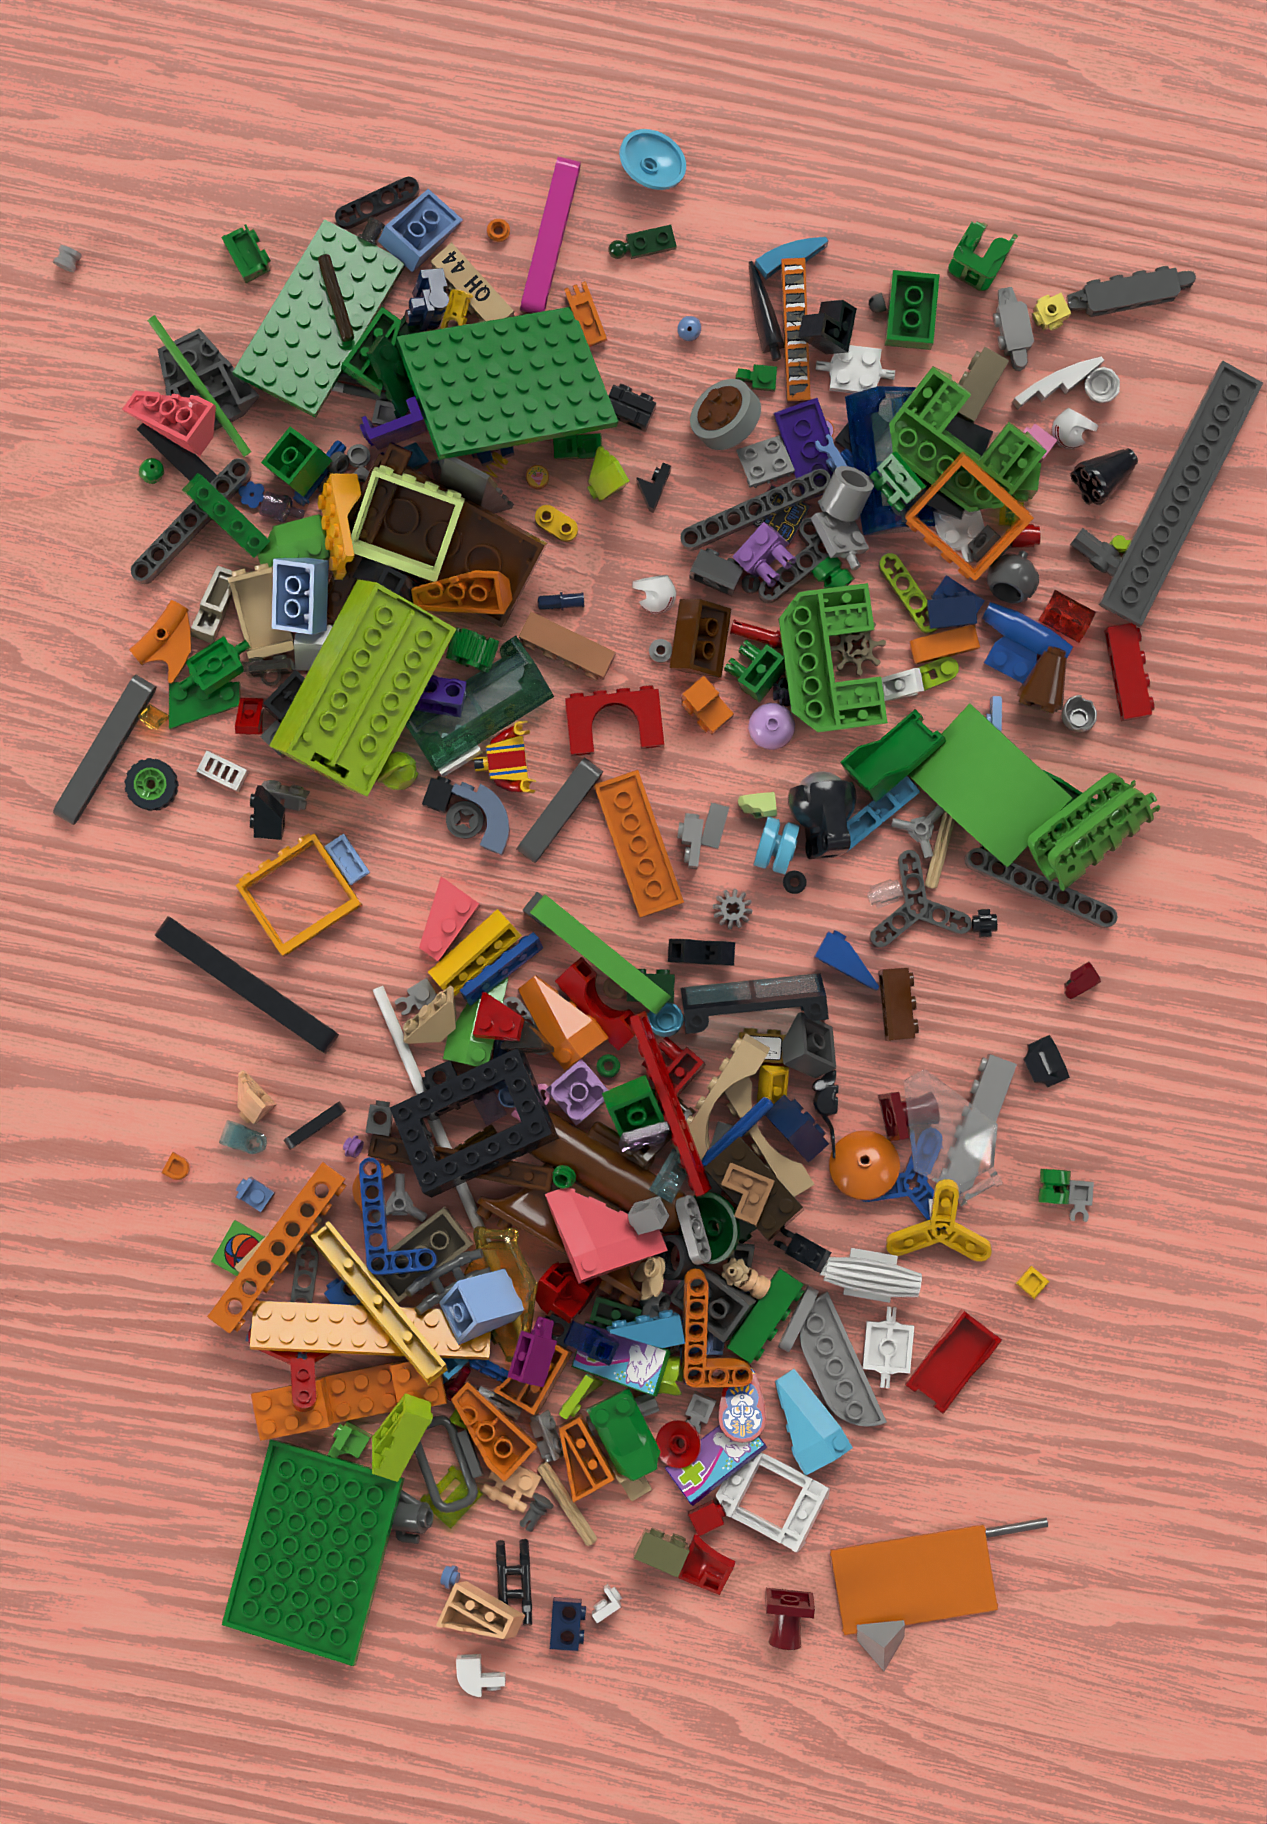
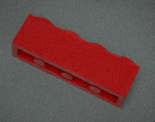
M1133 623L1107 627L1104 630L1121 722L1149 717L1152 715V710H1155L1153 697H1149L1148 693L1150 678L1148 673L1145 674L1143 665L1146 664V656L1144 651L1140 650L1139 642L1142 641L1140 628H1136V625Z

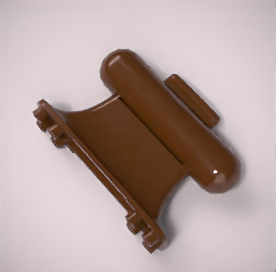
M549 1112L559 1139L529 1152L530 1155L544 1162L542 1167L554 1169L560 1165L570 1167L576 1174V1181L570 1188L575 1189V1192L587 1198L590 1196L605 1203L606 1207L617 1212L623 1211L629 1214L634 1203L659 1196L669 1214L660 1232L667 1234L681 1229L675 1204L678 1198L687 1195L682 1190L649 1171L655 1156L645 1168H642L638 1165V1161L635 1158H630L625 1154V1151L633 1141L623 1144L618 1132L601 1122H595L587 1134L558 1115ZM643 1147L639 1148V1150L644 1154L648 1151ZM554 1182L552 1183L551 1192L560 1189ZM522 1188L517 1193L502 1199H491L484 1196L478 1199L477 1203L480 1204V1207L476 1213L488 1220L492 1213L501 1217L497 1226L504 1231L509 1232L514 1225L568 1256L545 1194L549 1192ZM629 1266L599 1276L602 1281L598 1287L608 1294H611L614 1287L622 1291L619 1300L631 1307L635 1299L641 1300L643 1295L632 1281Z

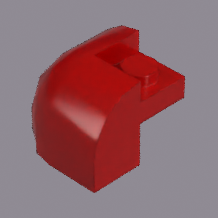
M556 1262L539 1279L534 1291L535 1299L547 1315L553 1311L570 1323L590 1302L602 1279L596 1277L578 1284L571 1263Z

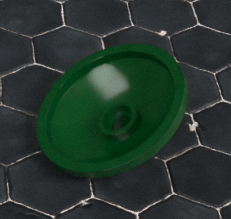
M707 1192L697 1197L694 1195L693 1197L697 1201L711 1250V1259L705 1264L722 1262L733 1254L739 1242L740 1224L739 1219L734 1217L736 1211L728 1200L719 1194ZM679 1229V1235H683L682 1229Z

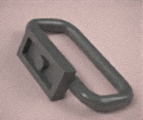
M435 1416L427 1429L442 1425L447 1429L468 1487L467 1496L452 1503H444L440 1497L421 1441L414 1452L435 1508L441 1512L451 1513L466 1508L475 1501L478 1490L474 1478L480 1477L484 1473L469 1431L464 1430L458 1433L455 1424L448 1417Z

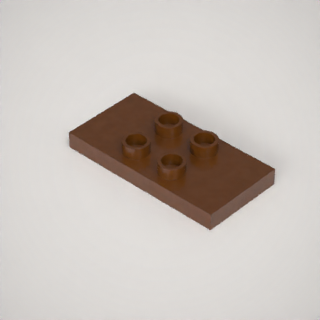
M385 452L379 453L361 488L360 498L347 516L350 533L356 522L372 471L375 467L379 468ZM408 465L404 471L405 474L416 477L417 482L423 484L426 481L439 486L438 489L445 492L449 489ZM398 485L373 545L434 567L455 505ZM465 498L437 581L475 570L501 572L509 579L512 593V601L505 614H476L502 628L509 619L548 543ZM399 570L400 572L408 575L409 577L415 579L416 581L422 584H428L433 582L428 579L416 576L414 574Z

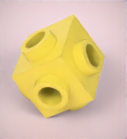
M1062 293L1052 297L1050 295L1041 297L1037 300L1038 304L1035 305L1034 313H1032L1037 326L1040 325L1042 330L1050 328L1051 331L1062 326L1063 321L1067 320L1071 315V311Z

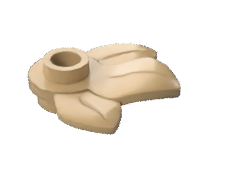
M654 1256L648 1258L646 1262H642L633 1275L634 1280L642 1282L641 1293L643 1296L641 1300H648L653 1295L658 1297L662 1291L665 1262L661 1257Z

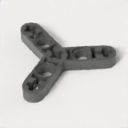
M913 850L902 852L898 858V866L905 903L871 931V943L876 947H885L918 919L956 934L968 932L972 926L969 915L928 900L926 898L919 855ZM907 854H910L911 858H915V862L911 866L912 871L917 869L918 874L904 875V871H909L908 865L902 862ZM910 877H915L919 881V888L915 891L909 890L906 886L907 879ZM921 892L922 897L918 896L917 901L918 904L923 905V908L919 910V914H916V911L910 908V906L914 905V898L908 899V894L914 895ZM939 908L945 912V919L942 922H936L933 919L932 913L935 909ZM950 912L954 913L952 918L955 920H960L961 917L965 918L964 923L967 924V927H962L961 930H958V925L950 922V927L946 926L945 924L949 920ZM896 915H900L905 919V925L901 929L895 928L892 924V919ZM887 922L889 928L896 934L892 936L891 932H889L884 937L885 943L882 941L876 942L875 938L877 935L875 932H884L887 929L884 924Z

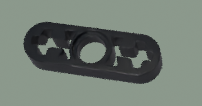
M340 1101L283 1141L290 1150L345 1113L346 1109Z

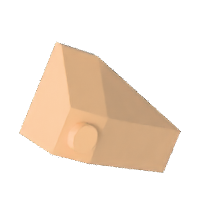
M242 1070L238 1073L237 1107L241 1110L239 1115L246 1123L252 1122L257 1124L277 1104L245 1070Z

